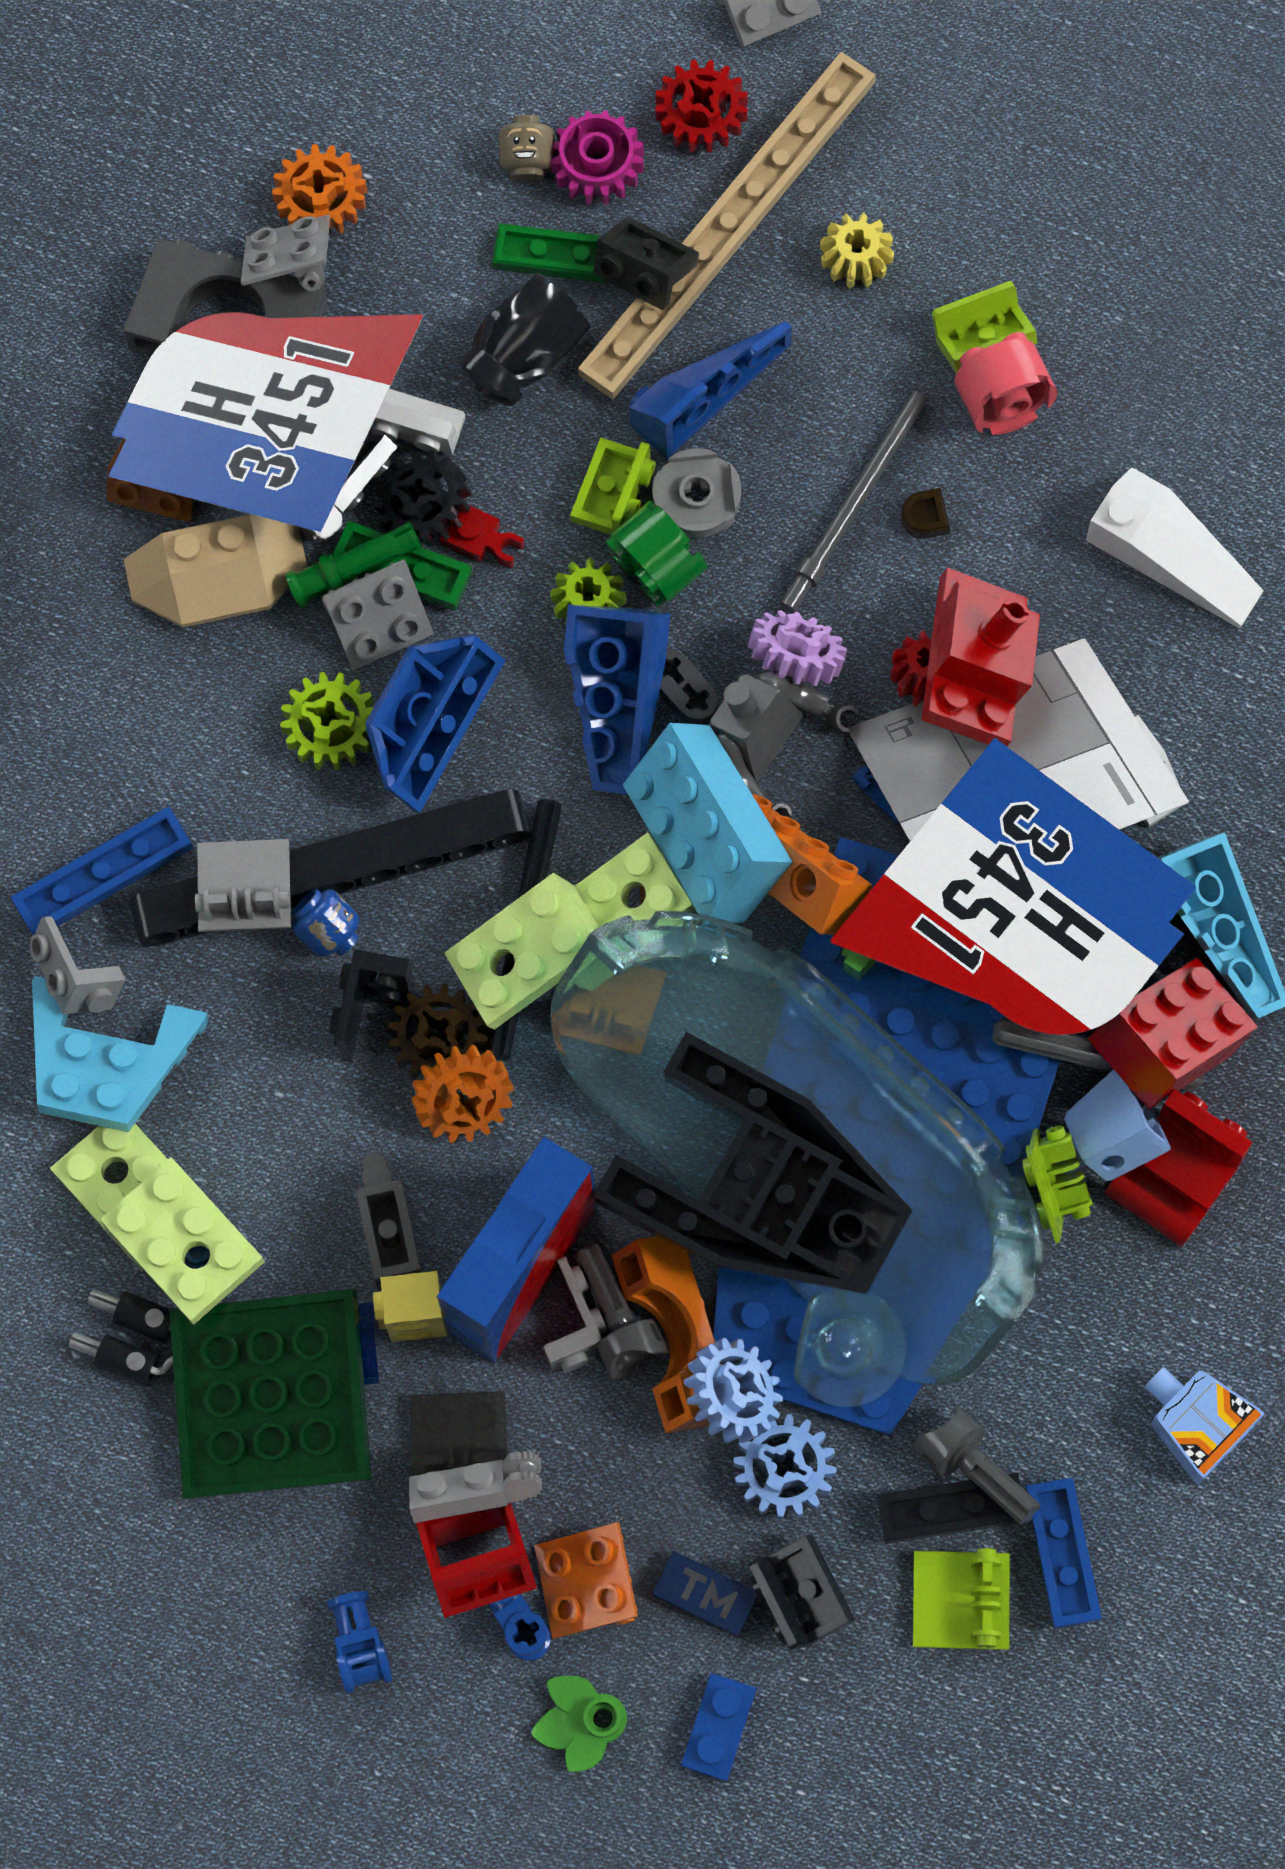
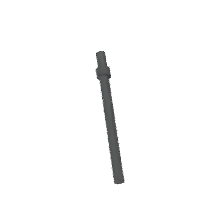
M912 392L809 557H803L794 571L796 578L780 602V606L785 611L795 613L809 589L817 587L826 572L824 565L927 403L928 399L922 393Z

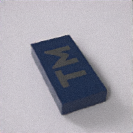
M672 1551L652 1593L653 1597L738 1638L758 1598L755 1590L675 1551Z

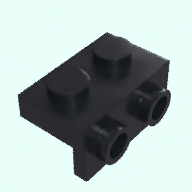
M812 1534L799 1538L766 1558H759L749 1563V1568L753 1574L751 1577L753 1588L757 1595L767 1602L774 1616V1630L783 1643L788 1644L791 1650L809 1647L855 1621Z

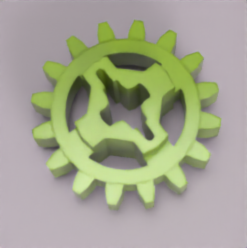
M320 672L319 683L314 685L307 677L302 679L305 690L300 693L297 690L291 689L289 696L293 705L285 704L281 707L282 715L288 719L280 722L282 734L289 735L285 740L289 751L299 748L297 755L301 763L313 757L317 770H321L325 761H331L334 770H339L340 760L346 758L352 765L356 764L355 752L357 750L364 753H369L370 751L369 742L366 740V737L369 738L365 722L373 710V707H370L374 703L372 694L366 692L360 695L362 688L360 681L357 679L351 682L349 686L345 685L344 674L340 672L334 681H328L325 672ZM345 700H348L355 706L359 712V717L355 716V712L346 710ZM330 716L337 717V720H331L329 726H323L322 722H328ZM300 726H304L306 731L313 732L314 743L310 742L302 734Z

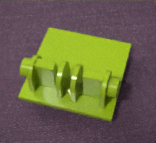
M1062 1125L1047 1129L1045 1131L1047 1137L1041 1138L1038 1128L1033 1129L1030 1145L1026 1146L1027 1158L1023 1159V1168L1027 1182L1030 1187L1037 1185L1040 1193L1041 1202L1037 1203L1040 1223L1043 1230L1051 1229L1055 1243H1059L1061 1240L1065 1215L1071 1213L1073 1219L1087 1217L1091 1214L1089 1207L1093 1204L1086 1182H1080L1084 1179L1082 1171L1055 1176L1080 1166V1161L1076 1158L1077 1154L1071 1133L1065 1132Z
M990 1548L977 1549V1552L914 1551L913 1647L1009 1650L1010 1553H997L996 1549Z

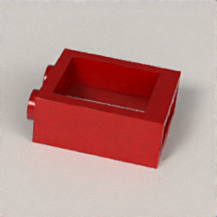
M508 1503V1506L416 1523L444 1618L537 1589L511 1503ZM505 1525L511 1543L510 1546L442 1567L437 1550L438 1546Z

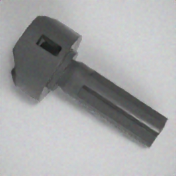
M595 1244L590 1248H584L577 1252L578 1255L575 1256V1259L582 1270L605 1325L611 1332L597 1344L598 1352L611 1380L628 1379L637 1364L649 1353L669 1354L654 1320L634 1321L600 1245Z
M956 1404L955 1414L948 1423L917 1437L914 1444V1452L940 1476L945 1477L960 1468L966 1476L1020 1525L1023 1522L1027 1524L1033 1518V1514L1040 1509V1504L982 1450L978 1449L985 1433L984 1428L959 1405Z

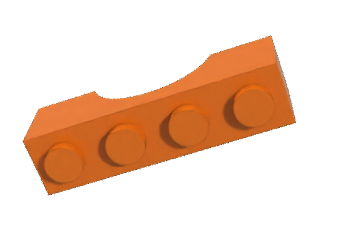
M658 1236L637 1239L611 1256L624 1299L637 1303L647 1309L658 1320L668 1340L670 1350L668 1370L664 1378L652 1388L665 1434L709 1427L710 1422L707 1419L699 1422L696 1421L695 1416L700 1409L698 1405H690L686 1400L694 1395V1390L684 1385V1380L694 1375L688 1369V1363L698 1358L696 1353L699 1350L715 1343L705 1312L704 1301L700 1295L692 1270L690 1256L686 1250Z

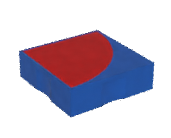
M545 1136L542 1138L484 1228L475 1238L437 1295L440 1309L445 1312L444 1323L448 1335L493 1364L497 1362L558 1270L557 1259L568 1255L597 1211V1204L593 1198L595 1184L593 1167Z

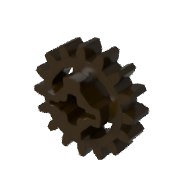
M442 984L439 994H432L430 987L424 985L423 997L418 999L411 992L406 994L409 1003L407 1009L395 1006L394 1013L400 1022L388 1023V1031L390 1034L398 1037L393 1038L388 1043L391 1052H401L396 1058L399 1068L411 1064L409 1073L413 1080H416L422 1074L420 1069L422 1065L433 1068L437 1064L436 1062L427 1061L429 1057L435 1058L434 1055L436 1053H440L446 1059L451 1057L453 1046H457L461 1054H466L471 1045H476V1047L487 1046V1036L478 1032L488 1027L482 1017L474 1018L479 1012L473 1002L465 1005L466 992L461 989L453 997L449 995L447 984ZM443 1007L448 1008L450 1010L445 1012L432 1010L431 1008ZM415 1019L418 1031L411 1037V1041L408 1043V1030ZM428 1023L440 1033L445 1031L448 1046L436 1036L431 1038ZM468 1026V1040L463 1050H461L458 1044V1037L465 1032L464 1028Z

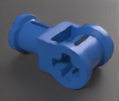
M368 1591L347 1593L326 1602L327 1609L334 1613L339 1636L334 1638L337 1648L336 1658L346 1694L353 1693L354 1688L378 1680L383 1679L385 1683L393 1682L383 1639H380L377 1627L371 1626L366 1601L369 1600ZM350 1611L353 1612V1616H354V1620H355V1624H356V1629H355V1630H353V1626H352V1622H351V1618H350V1614H349Z
M519 1594L488 1604L505 1631V1639L508 1646L518 1658L525 1661H534L542 1658L548 1652L551 1645L550 1631L545 1621L538 1614L532 1612L523 1596ZM527 1626L531 1631L539 1628L534 1634L537 1640L534 1645L529 1646L525 1641L517 1644L522 1638L519 1632L522 1627Z

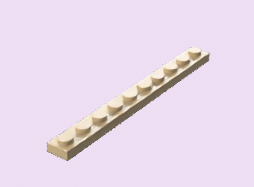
M843 52L839 53L682 242V244L699 252L698 264L695 269L672 286L670 305L661 310L636 298L579 366L578 376L614 400L875 84L876 75Z

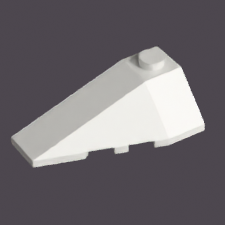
M1134 468L1129 469L1112 486L1090 520L1086 538L1087 542L1239 629L1264 591L1171 489Z

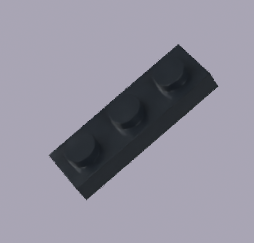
M1018 1473L1008 1474L1020 1485ZM972 1480L878 1494L876 1497L884 1545L1019 1524Z

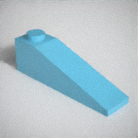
M1225 832L1188 844L1157 857L1197 887L1179 909L1178 914L1251 1019L1261 1018L1285 1007V990Z

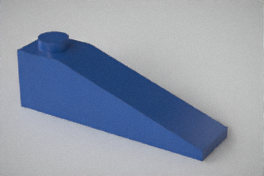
M568 605L564 654L566 664L570 665L575 687L573 697L575 707L579 706L584 730L582 740L592 788L595 791L628 795L623 787V783L648 751L666 662L671 613L630 608Z

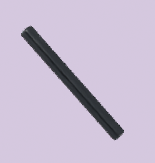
M540 799L537 803L518 898L548 876L562 808L561 804L557 801ZM507 953L505 956L501 976L510 973L514 967L515 960L512 953ZM519 1012L495 1030L490 1028L486 1051H492L496 1060L507 1061L510 1058Z

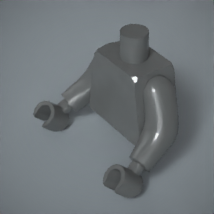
M762 672L756 678L744 674L736 682L729 684L724 691L725 699L711 718L709 725L751 794L765 797L766 794L758 785V782L802 719L803 714L801 711L819 717L821 714L826 716L828 726L833 730L841 732L852 731L844 727L840 722V716L843 711L857 717L860 714L853 706L844 704L832 705L828 703L829 697L802 682L800 685L795 684L793 678L787 675L785 678H780L775 672ZM778 803L772 805V809L780 815L793 818V812L787 804Z

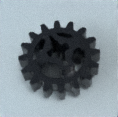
M416 451L412 453L411 463L406 464L399 458L396 460L399 470L395 473L387 470L384 471L383 475L388 480L386 486H376L375 491L383 500L374 503V508L381 515L378 520L386 531L390 532L410 522L417 534L418 541L422 538L428 547H432L434 536L440 534L443 539L448 540L450 536L447 529L451 525L457 528L463 526L457 516L459 513L470 512L471 508L464 498L471 496L472 491L465 483L467 480L465 474L459 467L456 468V465L448 456L441 460L435 451H430L426 460H423ZM441 478L446 480L448 492L443 490L444 486L440 482ZM397 506L403 508L402 513L405 516V520L400 519Z

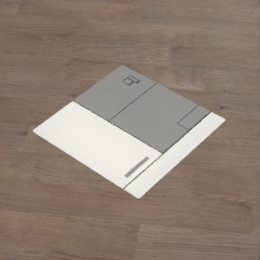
M1080 639L1035 657L1033 684L1015 706L1012 741L1007 746L1118 829L1189 803V800L1086 639ZM924 700L916 707L912 703L849 727L852 730L849 732L851 738L910 841L988 746L985 743L921 720Z

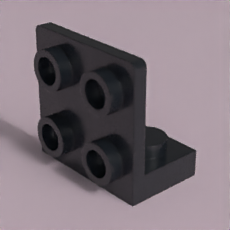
M354 949L351 963L344 962L339 981V990H344L342 1008L334 1007L330 1022V1034L334 1035V1046H338L343 1061L352 1062L367 993L373 994L372 998L374 1000L387 1004H398L400 999L407 1000L406 994L409 992L413 994L415 981L409 959Z

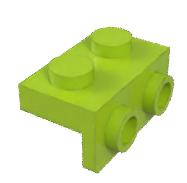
M1012 281L1002 283L932 311L936 343L956 374L962 366L960 357L966 351L975 347L985 349L993 344L1002 342L1005 337L1012 333L1022 332L1027 340L1033 342L1034 345L1038 344L1035 328L1018 305L1017 291Z
M600 437L571 511L570 521L610 535L637 512L641 501L636 499L641 485L649 486L656 465V461L651 460L650 444L641 442L639 449H634Z

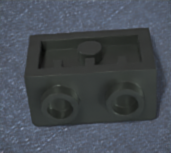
M627 216L597 239L593 273L596 277L664 310L670 305L672 286L697 267L699 252Z

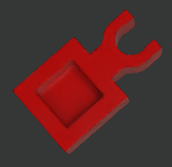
M470 505V512L459 513L457 516L463 526L457 528L451 525L447 529L450 536L448 540L440 537L441 545L481 563L484 555L488 552L495 556L498 563L510 569L514 566V557L504 554L502 552L503 548L513 545L522 550L525 545L523 537L511 532H497L500 528L499 518Z

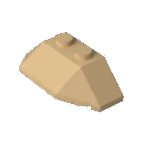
M250 514L161 533L124 558L132 602L142 608L145 607L156 615L182 628L271 609L289 588L285 572L293 570L296 573L307 566L298 526Z

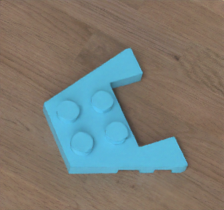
M34 976L32 980L38 1112L129 1132L162 1088L161 1083L174 1065H179L185 1057L190 1043L197 1034L201 1035L208 1023L207 1012L167 1004L155 1044L148 1045L64 1027L68 1014L62 1015L55 998L48 992L46 979Z

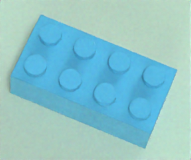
M669 723L623 783V787L703 923H744L793 863L710 725Z

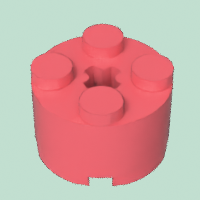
M1022 332L1012 333L1005 337L1002 342L993 344L985 349L982 347L972 348L960 357L962 366L958 370L954 382L978 432L983 433V428H989L992 435L1016 431L1038 418L1035 411L1044 403L1049 409L1056 400L1057 389L1034 343L1027 340Z

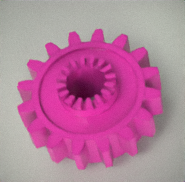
M588 110L585 111V116L576 119L572 116L568 118V127L566 129L558 128L556 130L557 142H553L555 157L552 158L550 165L551 173L557 174V187L563 188L569 185V198L572 200L580 193L584 194L586 205H591L594 196H600L604 205L609 204V194L615 193L620 199L625 198L624 185L636 188L638 185L636 173H643L644 159L641 158L644 156L643 142L637 141V129L635 127L627 129L623 116L615 119L609 116L606 110H603L602 114H592ZM595 154L600 156L601 154L604 158L595 160L591 159L590 156L594 157Z

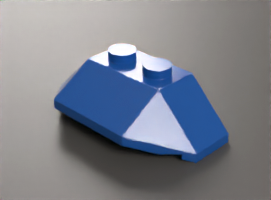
M476 635L409 646L365 722L384 788L414 812L420 813L506 661Z

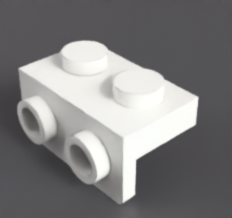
M389 389L370 430L377 436L386 435L390 440H397L398 438L411 442L417 448L427 452L435 451V453L441 451L453 455L465 421V413L458 409Z

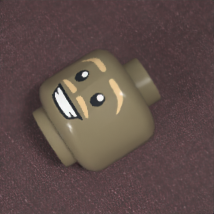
M529 114L514 116L513 123L502 127L499 131L500 168L510 173V179L515 181H538L544 179V173L551 170L550 162L555 157L553 142H555L554 130L546 124L539 123V116Z

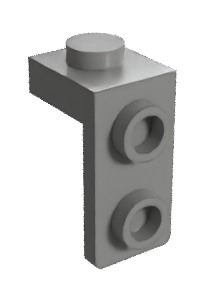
M53 917L41 918L36 933L30 940V953L33 960L38 962L46 979L48 992L55 998L62 1015L83 1012L99 1013L111 1010L125 982L120 967L78 970Z
M566 1256L557 1259L558 1269L584 1328L543 1345V1349L552 1372L562 1368L563 1372L567 1373L589 1363L588 1356L598 1352L597 1344L602 1340L601 1336L608 1333V1330L598 1307L589 1310L582 1295L589 1291V1287L580 1266L576 1265L571 1268Z

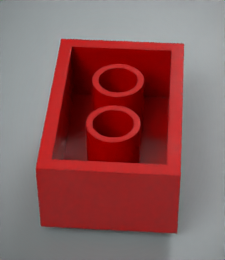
M1196 958L1137 994L1123 1011L1107 1023L1099 1026L1088 1040L1147 1109L1150 1110L1167 1099L1174 1089L1179 1091L1230 1058L1258 1026L1204 964Z

